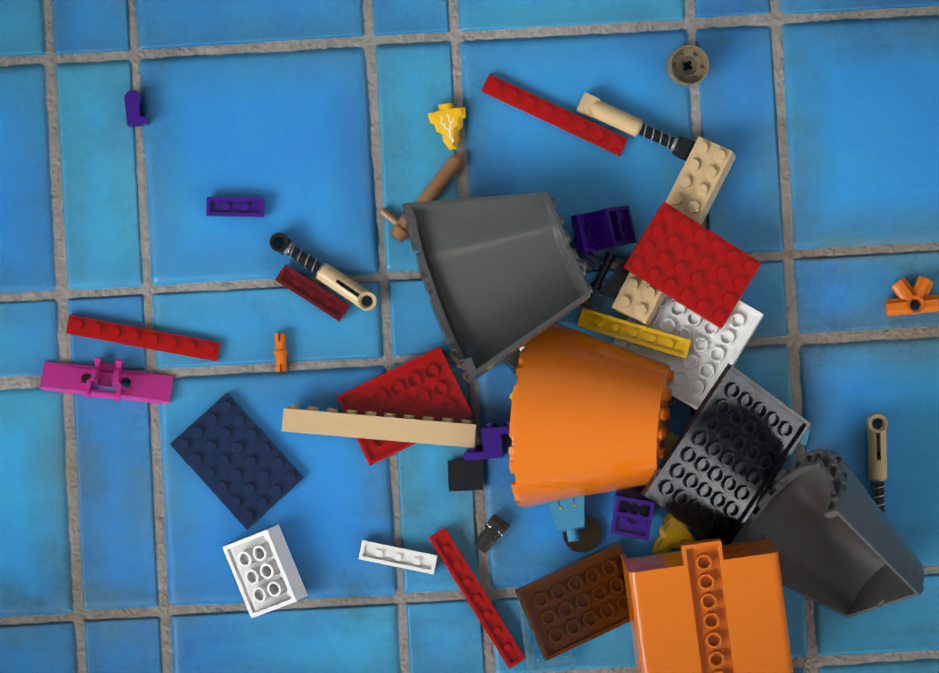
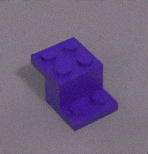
M629 205L605 208L571 216L579 254L637 243Z
M504 422V426H497L496 423H485V427H481L483 450L479 451V447L467 448L468 452H464V461L503 458L501 434H509L510 422Z
M646 485L616 490L610 534L649 540L655 503L641 494Z

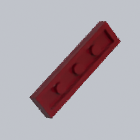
M286 264L275 279V281L339 322L350 307V305Z

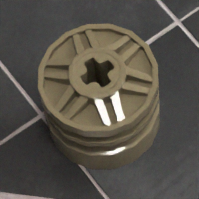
M684 45L674 50L668 56L666 62V72L669 79L682 87L692 86L701 82L709 71V59L706 53L694 45ZM689 62V67L691 69L684 71V66L682 65V63Z

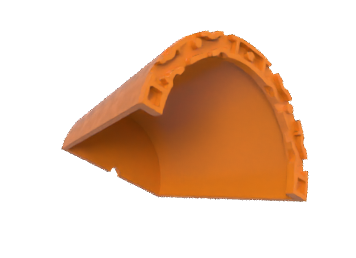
M554 323L529 341L526 349L521 350L515 374L518 376V379L513 387L509 437H512V447L509 446V468L511 474H515V481L511 482L514 499L520 507H531L547 504L549 501L589 496L647 485L667 455V448L664 447L665 440H668L669 428H665L666 420H670L671 411L668 409V401L672 399V389H669L670 382H673L674 370H671V366L561 323Z

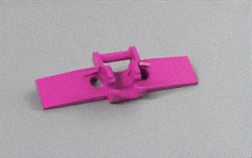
M95 357V366L44 362L40 388L44 391L85 395V398L90 396L115 399L118 402L121 399L165 405L170 403L173 376L122 370L123 362L120 359H116L115 364L104 363L101 357ZM91 375V378L86 383L82 382L83 376ZM123 379H129L131 384L126 388L122 387L120 382ZM93 387L110 388V389H116V391L98 390V389H92V388H93Z

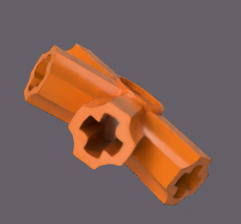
M918 276L912 288L905 277L890 287L898 299L884 301L886 317L939 312V295L928 296L934 282L928 278ZM911 301H916L919 304L918 310H913L910 307Z

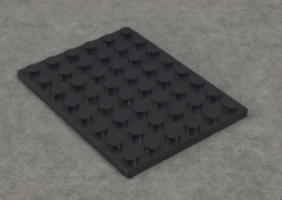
M728 363L641 494L706 539L720 538L722 545L731 544L811 423Z

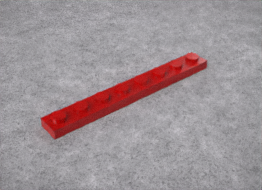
M491 74L488 75L481 90L486 95L619 157L628 138Z
M69 315L66 334L216 362L221 344L214 341Z
M444 527L429 537L430 541L508 668L510 669L526 659L446 528Z

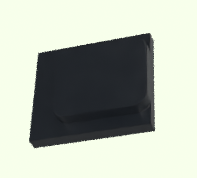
M482 459L447 461L449 491L483 490Z

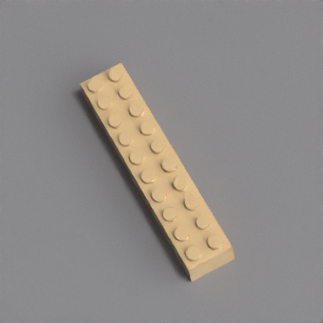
M699 136L665 202L702 225L736 159L734 152ZM629 272L612 308L616 312L650 327L666 295Z

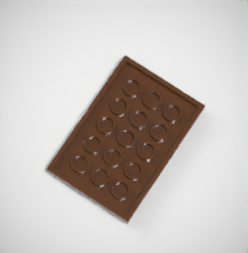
M615 542L515 589L545 661L630 622L621 554L624 553L619 542Z

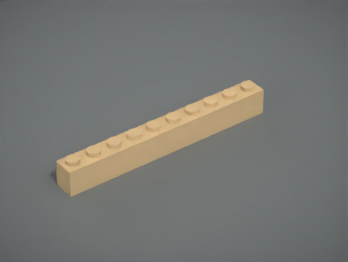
M288 405V408H283L281 431L470 448H474L476 424H472L473 420L461 419V423H454L452 418H442V421H434V417L423 416V420L415 419V415L405 414L403 418H396V414L384 413V416H376L377 412L365 411V415L357 414V410H346V413H338V409L335 408L319 411V407L308 406L307 410L300 409V405Z

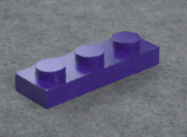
M207 197L206 216L264 217L265 198Z

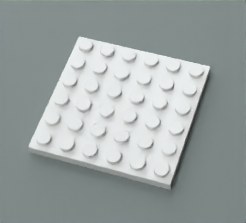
M666 295L649 328L691 340L692 345L687 360L619 339H615L613 344L670 365L671 370H674L673 382H670L669 389H672V396L697 410L727 364L729 363L734 366L764 314L739 300L722 329H719ZM629 317L626 320L635 324L645 326Z

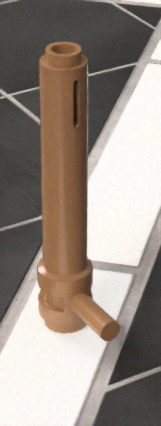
M457 154L451 155L415 202L435 201L462 167L464 160ZM383 208L379 214L394 224L390 234L401 243L407 240L409 234L404 214L398 219L387 209Z

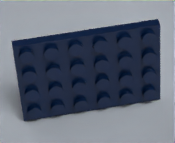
M228 393L220 398L170 444L246 529L251 527L304 479L300 472Z

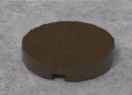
M586 515V528L578 530L579 541L568 542L567 532H563V539L566 545L573 551L580 553L594 549L601 537L600 526L595 519Z

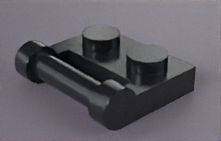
M606 252L604 256L606 259L595 280L590 285L592 288L616 299L629 271L622 268L626 261ZM612 262H614L617 266L605 288L601 284Z

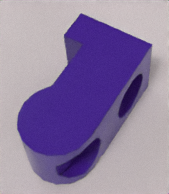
M135 90L128 91L124 97L127 126L129 128L148 126V118L146 116L142 117L141 105L143 98L141 94Z

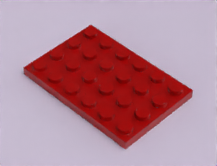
M663 201L622 268L719 329H722L760 267L761 262Z
M437 347L336 396L344 413H346V410H357V414L365 415V411L377 412L376 416H384V413L396 414V418H403L405 414L415 415V419L423 420V416L434 417V421H442V418H452L454 423H459L461 419L465 420L473 416L441 347ZM357 438L369 465L416 444L412 442Z

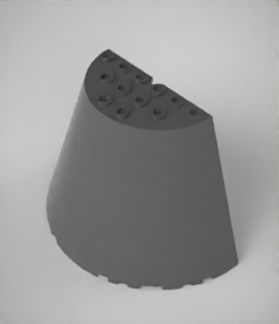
M548 192L402 204L413 252L418 250L416 261L425 290L431 299V307L445 342L452 350L450 353L458 369L463 368L465 372H462V376L468 383L477 380L589 299L593 293L590 283L585 282L583 266H579L577 263L578 255L575 248H570L571 238L568 231L564 232L562 216L556 213V202L553 197L550 198Z
M821 448L806 452L792 460L793 466L789 469L784 466L731 543L762 540L763 534H767L778 550L782 585L848 618L883 607L885 604L890 605L919 596L924 590V569L920 560L844 460L837 453L829 449L825 451Z

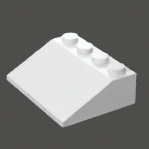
M279 524L222 547L251 618L308 596Z

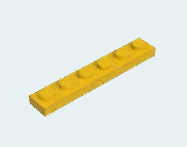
M582 308L577 326L685 360H687L692 345L691 340L586 308Z

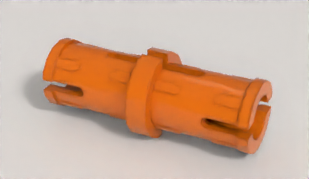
M286 333L274 334L275 351H273V355L276 357V372H288L287 354L289 353L286 350Z

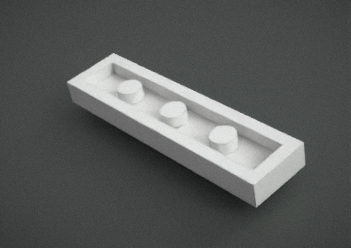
M362 540L358 559L434 575L438 555Z

